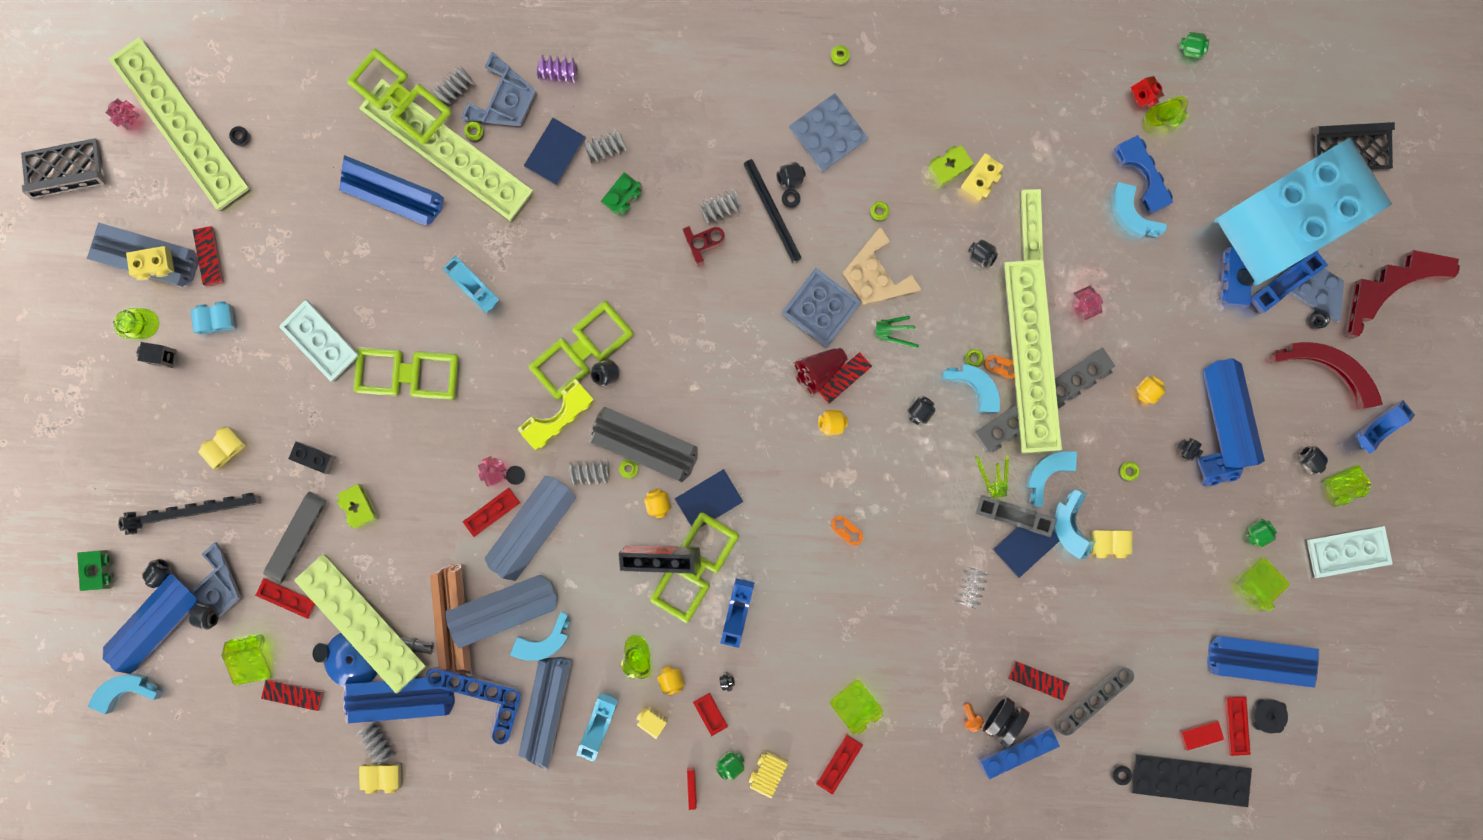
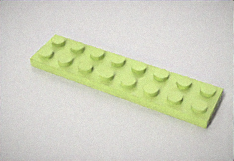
M324 554L294 580L395 693H399L426 668V665Z

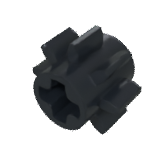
M1190 437L1187 441L1185 439L1182 440L1177 447L1181 450L1179 455L1188 461H1192L1194 458L1199 459L1203 453V450L1200 449L1202 444Z
M136 511L124 512V516L119 517L118 520L119 530L125 531V535L138 534L137 530H141L143 526L140 515L136 516Z

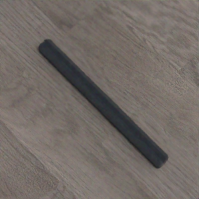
M752 159L744 162V167L791 261L795 263L801 260V255Z

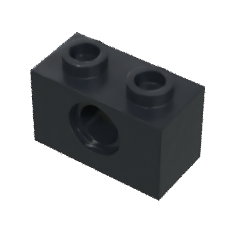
M141 342L140 346H138L136 352L137 361L167 368H173L176 349Z
M295 441L288 459L321 473L330 474L336 456Z

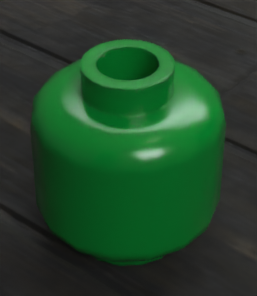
M1189 32L1186 38H1182L1180 49H1184L1183 53L1186 57L1202 58L1204 54L1207 55L1210 39H1207L1204 33Z
M1260 519L1248 527L1250 534L1247 535V538L1252 545L1257 544L1262 548L1276 540L1275 534H1277V531L1269 520Z
M728 751L717 760V768L715 770L723 780L733 781L744 771L743 762L745 760L738 752L734 754Z

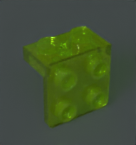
M1266 558L1258 560L1236 582L1240 587L1239 590L1246 597L1249 596L1254 601L1253 604L1258 610L1268 612L1275 607L1273 602L1290 585L1289 581Z
M263 634L249 635L241 639H231L224 643L221 656L234 685H242L271 677V671L263 654L265 642Z
M855 680L830 700L831 707L853 735L856 733L860 735L867 729L866 725L871 721L875 723L883 716L881 713L884 710L860 680Z

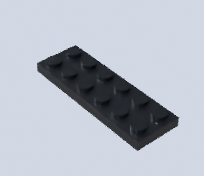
M1134 753L1130 792L1133 794L1248 807L1252 768Z

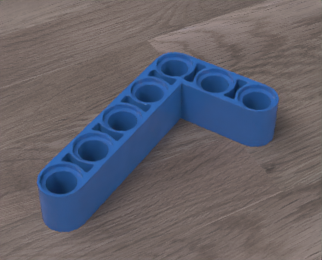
M432 667L427 671L426 679L432 687L498 703L490 735L497 744H504L508 741L521 698L520 693L515 687L439 667ZM432 673H440L441 677L438 681L433 682L430 680ZM451 678H459V684L457 686H450L449 681ZM472 682L478 683V688L475 691L468 690V686ZM491 687L497 688V693L494 696L487 695V691ZM509 692L516 693V697L512 701L506 700V695ZM503 711L510 712L508 719L503 720L500 718ZM504 730L505 734L502 738H496V731Z

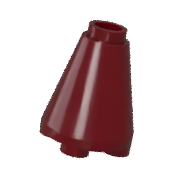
M834 348L799 358L793 362L797 372L795 378L799 384L805 385L810 395H814L843 367L848 360L847 355L842 348Z

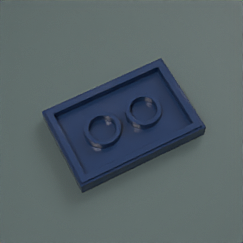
M552 118L525 162L524 167L557 186L586 137L557 119Z
M724 469L674 498L691 527L700 513H705L716 519L743 503L742 498Z
M1017 526L992 550L1020 578L1060 540L1055 531H1053L1052 537H1048Z

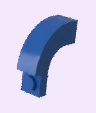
M1401 400L1374 418L1356 434L1359 445L1369 454L1374 452L1387 436L1411 422L1415 414L1406 402Z
M735 579L720 644L739 648L755 582Z

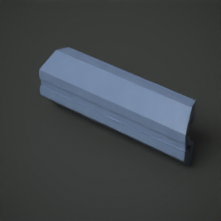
M99 222L87 256L88 260L129 271L126 253L165 246L171 249L174 272L168 273V276L156 277V275L149 277L181 287L194 280L195 271L199 264L194 250Z
M544 476L484 558L488 568L503 579L516 581L574 503L576 498L571 490L556 478Z
M537 575L445 611L446 621L454 643L458 648H461L554 611L557 597L551 582L542 575Z
M563 657L544 658L538 662L518 755L547 771L549 769L572 661Z

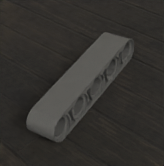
M310 491L305 495L263 572L265 576L280 584L286 579L323 512L327 500Z
M1124 666L1115 668L1055 720L1056 731L1065 736L1073 734L1133 682V671ZM1125 670L1128 676L1122 681L1119 675ZM1108 683L1113 685V690L1110 693L1105 692V686ZM1093 696H1097L1098 703L1092 706L1090 699ZM1082 708L1084 711L1083 716L1076 718V710ZM1068 721L1069 728L1062 731L1061 723Z

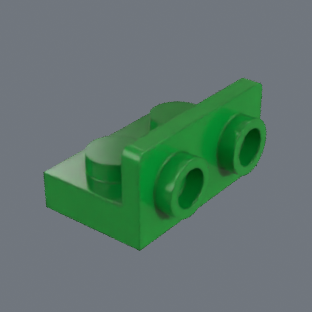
M623 172L603 197L601 203L618 216L621 213L625 214L631 206L629 203L632 199H637L642 193V184Z

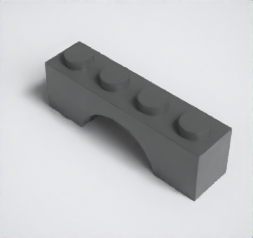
M981 495L975 513L1048 537H1052L1057 521L1055 517L985 495Z

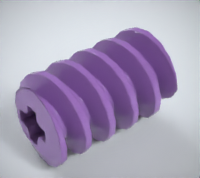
M541 55L537 67L538 79L541 74L544 80L548 78V75L551 80H554L557 75L559 81H562L563 77H565V80L569 82L572 76L573 82H576L578 66L574 58H571L570 63H568L566 57L560 62L559 56L556 57L555 61H552V57L549 55L548 60L545 61L544 55Z

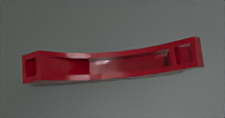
M1298 342L1286 345L1287 350H1276L1274 355L1269 356L1270 364L1300 359L1318 362L1329 367L1350 388L1357 410L1383 405L1377 386L1365 368L1350 355L1339 349L1321 343Z

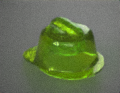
M1175 96L1157 104L1146 112L1144 121L1149 126L1164 124L1169 127H1176L1189 116L1186 109L1188 101L1184 96Z
M127 308L116 314L113 327L121 338L144 339L153 336L157 332L159 319L150 309Z
M631 635L625 641V655L621 660V668L629 680L634 678L645 679L651 674L650 649L647 642L641 636Z

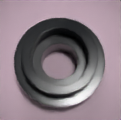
M236 126L231 129L229 138L235 145H243L248 141L249 134L244 127ZM239 133H242L241 139H237Z
M788 189L782 194V203L785 207L795 208L799 205L801 198L798 191ZM793 196L795 200L789 202L787 198Z
M1318 309L1311 314L1310 321L1314 327L1324 328L1329 324L1330 316L1326 311ZM1318 316H1321L1324 320H1319Z
M728 672L719 677L722 690L732 691L735 686L734 677Z
M1120 765L1113 770L1112 778L1119 785H1127L1132 779V772L1128 767ZM1120 772L1125 773V776L1122 779L1119 778Z

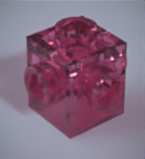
M118 98L109 104L108 110L105 112L111 117L109 119L110 122L117 127L122 125L126 129H129L140 116L133 110L135 108L134 105L127 100L122 102Z
M1091 285L1073 293L1076 303L1074 304V309L1085 320L1103 313L1101 306L1103 304L1102 297Z
M492 456L481 460L482 464L478 465L479 470L477 474L481 481H485L487 487L507 480L504 473L506 467L502 460L499 461L498 458H492Z

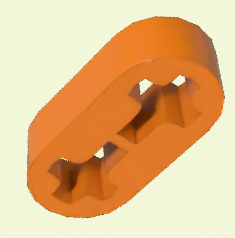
M990 355L984 360L983 365L986 371L1007 379L1015 378L1014 373L1009 375L1008 370L1003 369V366L1008 368L1011 365L1013 366V361L997 355ZM995 359V363L1001 366H994L991 369L988 361Z
M843 516L833 518L831 521L833 531L848 544L856 546L863 541V533ZM843 520V525L847 528V530L844 531L842 528H839L837 530L835 528L837 525L835 521ZM851 531L854 534L858 532L859 541L854 540L851 542V536L847 532Z

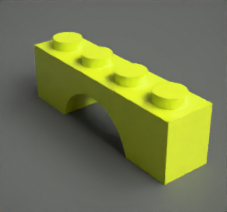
M576 379L561 391L563 403L560 411L555 416L549 419H537L531 416L518 428L520 434L535 450L546 445L552 435H557L567 422H572L577 417V414L581 410H586L594 400Z

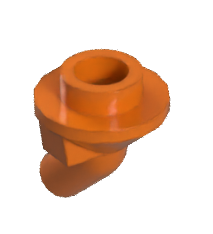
M971 703L965 704L964 708L968 716V720L965 721L967 730H972V732L980 730L985 722L981 715L975 716Z

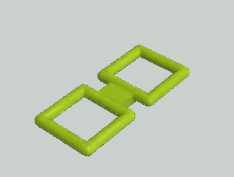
M373 49L350 75L347 83L379 109L383 108L388 101L392 102L397 108L390 115V118L421 144H426L450 116L451 109L421 84H417L410 92L405 89L402 84L408 78V74L378 49ZM375 58L399 76L380 99L356 81ZM419 93L442 111L423 135L400 117Z
M607 301L600 303L572 328V331L579 338L573 345L570 346L564 338H560L529 364V369L555 399L562 397L561 391L574 379L579 382L590 373V368L584 362L590 355L593 354L601 362L633 336V330ZM605 310L622 329L624 334L603 352H600L582 329ZM562 348L580 368V371L557 390L538 367L558 349Z
M365 347L357 349L359 356L356 358L354 392L397 395L400 383H410V395L412 397L455 398L459 359L457 354L415 351L412 364L401 363L402 352L400 350ZM364 355L394 357L391 387L362 385ZM421 359L450 361L448 391L418 389Z
M705 513L698 515L680 547L690 546L703 522L730 538L715 564L700 556L701 566L695 574L678 573L701 587L687 612L684 613L659 598L673 573H664L650 597V602L685 623L691 620L710 588V584L700 578L703 571L707 568L714 573H718L739 538L737 532Z

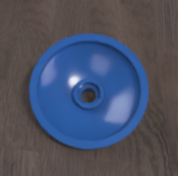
M342 633L334 636L328 643L330 654L327 661L324 662L327 674L335 683L344 687V684L371 682L378 673ZM348 656H351L353 658L352 663H348Z

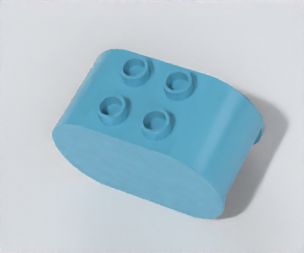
M1348 138L1213 221L1215 224L1219 223L1254 279L1253 285L1256 286L1392 205V202L1352 139Z

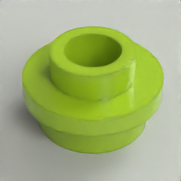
M838 45L832 49L831 58L836 64H844L849 60L850 52L847 47ZM841 51L844 53V56L839 57L837 53Z
M469 122L464 128L465 136L472 141L479 140L483 135V127L478 122ZM477 129V133L471 134V130Z
M882 201L875 202L870 209L871 216L879 221L886 219L889 215L888 205ZM878 208H881L883 210V213L878 214L876 210Z
M971 349L965 355V362L967 365L978 368L984 362V355L978 349ZM972 355L977 357V362L971 361Z
M626 459L621 462L619 472L625 478H633L638 473V465L636 462ZM627 465L632 466L631 472L625 471Z
M1126 462L1121 466L1120 474L1123 479L1132 481L1139 476L1140 469L1136 463ZM1127 468L1132 469L1133 472L1131 475L1127 474Z

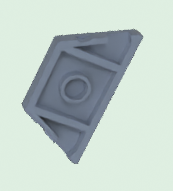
M1325 268L1290 292L1291 295L1315 310L1321 309L1326 311L1330 319L1336 323L1341 321L1344 280Z

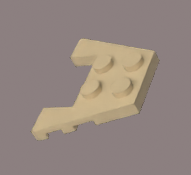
M881 227L842 273L862 305L921 290L912 275L894 285L874 252L890 243Z

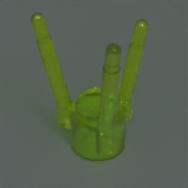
M975 456L987 486V493H991L992 498L1007 496V490H1009V457H1005L1004 481H1001L1000 464L997 463V481L992 482L991 486L979 456Z

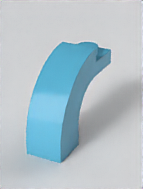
M1117 182L1113 187L1111 206L1114 217L1119 225L1126 232L1138 238H1142L1146 232L1154 237L1165 233L1167 224L1146 220L1136 212L1134 207L1136 186Z
M456 255L442 268L485 313L496 305L499 299Z
M963 364L961 372L958 371V368H947L946 371L941 372V380L963 381L975 389L978 396V413H999L1000 398L997 387L984 371L977 367Z
M1063 451L1050 454L1034 465L1026 481V488L1033 489L1029 497L1032 508H1043L1044 486L1051 474L1057 471H1076L1077 452Z
M1075 489L1068 495V503L1059 502L1055 513V518H1057L1055 529L1060 542L1071 554L1079 559H1087L1095 542L1084 536L1076 523L1077 512L1087 493L1081 489Z
M563 611L560 612L551 635L543 641H531L518 636L510 656L521 660L535 661L547 658L557 652L569 637L568 634L563 633V629L567 630L571 621L568 619L569 614Z
M127 674L117 676L103 683L95 691L88 707L103 714L113 712L119 697L127 691L138 693L152 700L159 699L163 691L157 689L158 686L153 683L147 682L146 684L148 676Z
M599 694L576 755L595 762L615 712L617 699L610 695Z

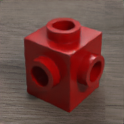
M1155 76L1144 78L1130 87L1134 93V99L1140 107L1147 105L1149 108L1159 103L1158 99L1165 96L1162 92L1163 88L1157 82Z

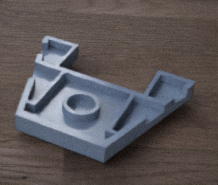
M491 52L485 68L501 75V80L486 110L467 103L461 119L471 122L521 126L537 92L494 52Z
M215 542L202 553L214 570L191 593L199 601L198 603L214 606L219 613V617H221L241 598V595L219 544Z

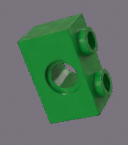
M108 550L77 552L80 591L110 589L112 576L109 573L111 559ZM95 565L98 567L97 575H94L93 568Z

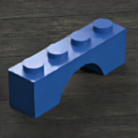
M1137 135L1118 144L1114 151L1122 166H1134L1144 174L1147 186L1140 200L1149 216L1172 204L1173 195L1169 189H1166L1162 174L1157 172L1153 157L1148 155L1145 141Z
M1318 251L1313 252L1251 297L1252 304L1260 314L1266 312L1295 288L1327 267L1328 264Z
M1047 726L1010 747L995 750L978 758L986 777L992 779L1060 747L1052 728Z

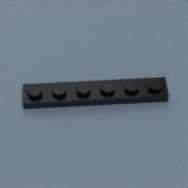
M253 493L242 494V498L235 499L234 496L224 497L222 502H216L214 499L203 501L204 505L197 506V503L185 504L183 509H178L175 506L165 508L166 512L159 513V510L147 511V515L140 516L141 524H151L261 504L260 496H254Z

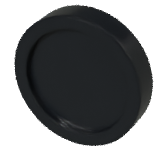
M511 466L506 471V479L510 484H521L525 479V471L519 466Z
M318 643L312 652L313 659L318 663L327 661L330 654L328 645L324 643Z

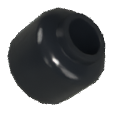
M797 162L781 165L776 172L778 184L786 189L802 185L803 179L806 176L804 167L800 166Z
M982 239L977 243L973 242L968 250L970 260L983 268L992 266L998 256L996 247Z
M610 359L603 360L593 365L591 378L597 385L607 386L619 379V367Z
M923 395L915 397L907 408V413L910 415L909 420L917 425L919 423H928L936 411L935 403Z
M1307 446L1299 452L1298 463L1308 474H1321L1326 470L1328 458L1317 446Z
M163 559L151 560L143 571L142 578L148 587L158 588L172 574L170 564Z
M197 603L188 612L189 623L193 627L209 630L218 623L219 613L212 605Z

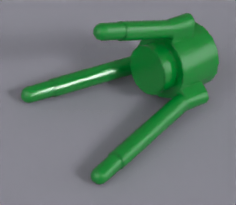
M910 316L876 321V337L910 347H919L918 344L888 336L892 335V330L915 329L914 325L892 326V324H889L908 320Z

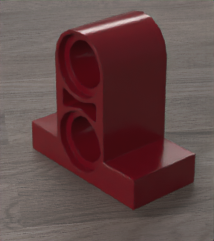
M690 226L683 228L684 236L697 267L705 264L702 257L703 253L720 247L725 241L724 231L720 227H713L696 235H693ZM714 233H719L722 238L719 241H714L711 239V236ZM701 240L704 242V246L699 249L695 248L694 242Z

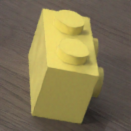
M985 153L961 188L978 200L982 196L986 198L992 190L990 187L993 181L997 183L1003 175L1001 169L1004 166Z
M165 246L126 253L129 275L137 278V280H147L149 276L153 275L165 277L168 276V273L174 272L171 249Z

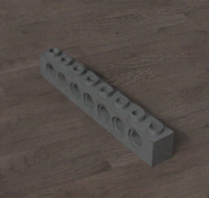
M1103 347L1055 378L1058 409L1065 405L1064 401L1069 397L1073 400L1081 394L1080 390L1084 387L1089 389L1097 384L1095 380L1102 376L1104 379L1113 373L1111 369L1116 366ZM1090 365L1096 367L1097 372L1095 375L1089 372L1088 368ZM1074 375L1080 377V385H1075L1073 383ZM1058 386L1064 387V396H1060L1057 393ZM1017 404L973 433L985 452L991 450L993 453L1002 447L1000 443L1005 440L1010 442L1018 436L1016 433L1020 430ZM1010 418L1017 419L1018 426L1016 428L1010 426ZM995 428H999L1002 431L1000 439L993 435Z

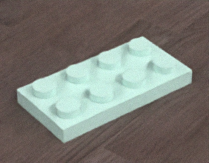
M305 300L279 326L330 382H333L359 356L353 347L308 300Z
M1385 526L1307 540L1314 578L1393 564Z

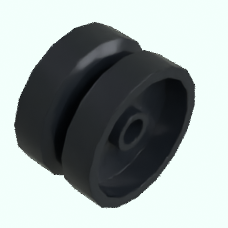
M1005 696L990 713L984 724L983 732L990 737L998 735L997 741L1008 747L1024 728L1030 712L1022 706L1015 708V702Z

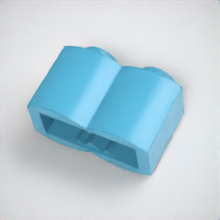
M225 301L214 303L215 306L207 307L205 304L195 306L196 309L190 310L193 332L196 334H206L235 329L232 306L226 304Z

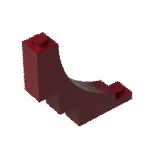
M1413 250L1406 253L1404 267L1389 264L1381 267L1378 282L1367 279L1355 281L1346 337H1359L1364 330V323L1362 321L1373 320L1383 303L1403 286L1418 280H1450L1455 278L1460 270V265H1458L1459 259Z

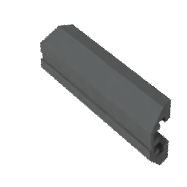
M603 407L598 413L590 430V443L680 482H683L691 475L697 461V447L607 407Z

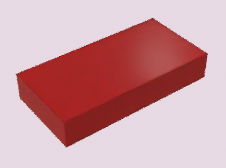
M710 692L693 701L711 736L728 727Z
M1217 720L1180 731L1185 750L1187 751L1224 740L1219 721Z
M687 768L689 810H696L695 769Z

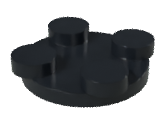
M1274 699L1256 700L1252 726L1257 730L1270 734L1281 733L1288 722L1286 704Z

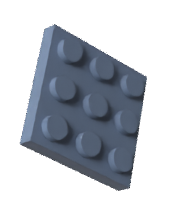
M835 93L789 125L790 130L822 173L868 140L867 135Z
M815 268L781 314L827 348L861 304V301Z

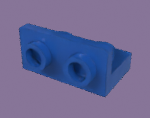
M1221 453L1203 456L1197 460L1204 477L1202 481L1204 486H1215L1220 482L1236 481L1243 472V467L1224 466Z

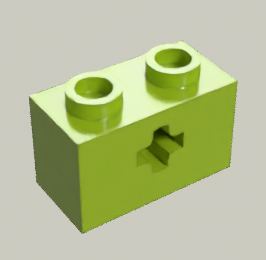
M962 145L959 147L952 146L946 151V155L943 157L937 156L930 161L931 164L928 170L939 187L944 186L974 165ZM947 162H948L949 164H950V163H953V166H952V167H951V166H948V167H947L946 164H947Z
M356 484L337 494L339 498L337 503L342 510H345L347 514L345 519L353 529H359L379 519L362 484ZM355 504H359L360 506L357 508L358 511L353 510Z

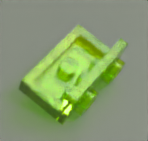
M1359 465L1327 478L1323 482L1333 497V505L1335 507L1346 505L1357 497L1362 498L1370 492L1371 487L1370 480Z

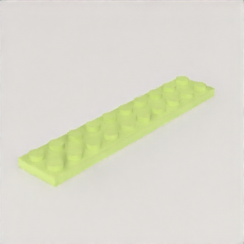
M140 37L109 58L112 65L218 211L250 189Z
M381 79L371 93L380 99L391 85ZM367 99L359 108L363 113L510 222L532 195V189L444 124L438 128L426 144H421L390 118V115L397 108L392 102L388 101L381 109L377 108ZM413 101L400 115L402 119L422 135L436 120V118Z
M1043 259L1005 262L1004 270L1022 453L1061 451Z

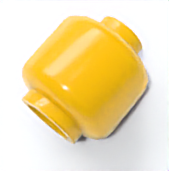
M1154 375L1152 377L1147 376L1137 387V392L1140 394L1138 398L1145 404L1148 402L1155 404L1165 394L1166 389L1164 386L1166 384Z
M825 410L818 418L819 429L826 435L842 434L845 427L848 426V418L844 416L841 410Z
M660 488L647 492V496L644 498L647 513L650 516H656V518L665 517L671 509L667 492L662 491Z
M672 666L661 669L662 674L658 675L657 681L662 693L671 696L683 691L682 688L685 686V681L681 670L678 668L673 669Z

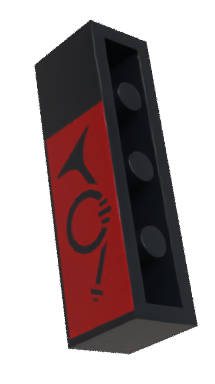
M625 545L619 552L620 571L695 574L701 566L700 547Z

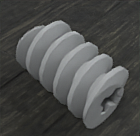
M461 66V70L456 67L454 68L455 75L448 73L450 80L442 79L444 85L437 83L438 90L431 88V91L441 102H446L450 105V97L456 100V92L461 95L463 94L461 87L468 89L467 82L472 85L474 84L472 78Z
M616 129L613 130V136L607 132L606 139L602 134L599 135V141L593 137L592 144L585 140V149L591 164L593 157L597 162L599 161V155L606 159V152L613 156V150H616L619 154L620 147L627 151L623 138Z
M732 188L731 195L725 191L724 198L717 194V201L710 197V204L703 200V206L700 204L699 206L705 221L710 224V218L712 217L717 221L718 214L722 218H724V212L731 216V209L738 213V206H741L735 189Z
M600 459L598 465L592 460L591 465L588 466L585 460L583 466L577 461L575 467H573L570 461V480L574 486L578 484V480L581 485H584L586 479L589 485L593 484L594 479L597 484H600L601 479L607 484L610 477L608 459L606 465Z
M373 722L358 731L355 736H363L359 743H367L363 750H371L367 757L374 756L375 758L371 761V764L378 763L379 765L396 754L388 753L392 747L384 746L388 740H381L384 733H377L380 726L373 727L375 723Z

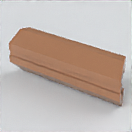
M462 564L449 565L430 574L438 667L472 675L469 645L461 648L456 646L446 621L445 611L465 604Z

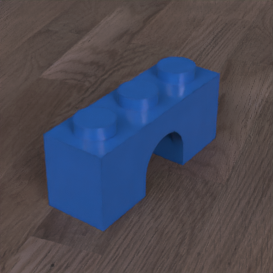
M1231 246L1222 255V262L1225 265L1221 273L1223 289L1220 292V300L1222 301V306L1245 308L1251 305L1252 286L1242 285L1237 280L1238 270H1247L1234 247Z

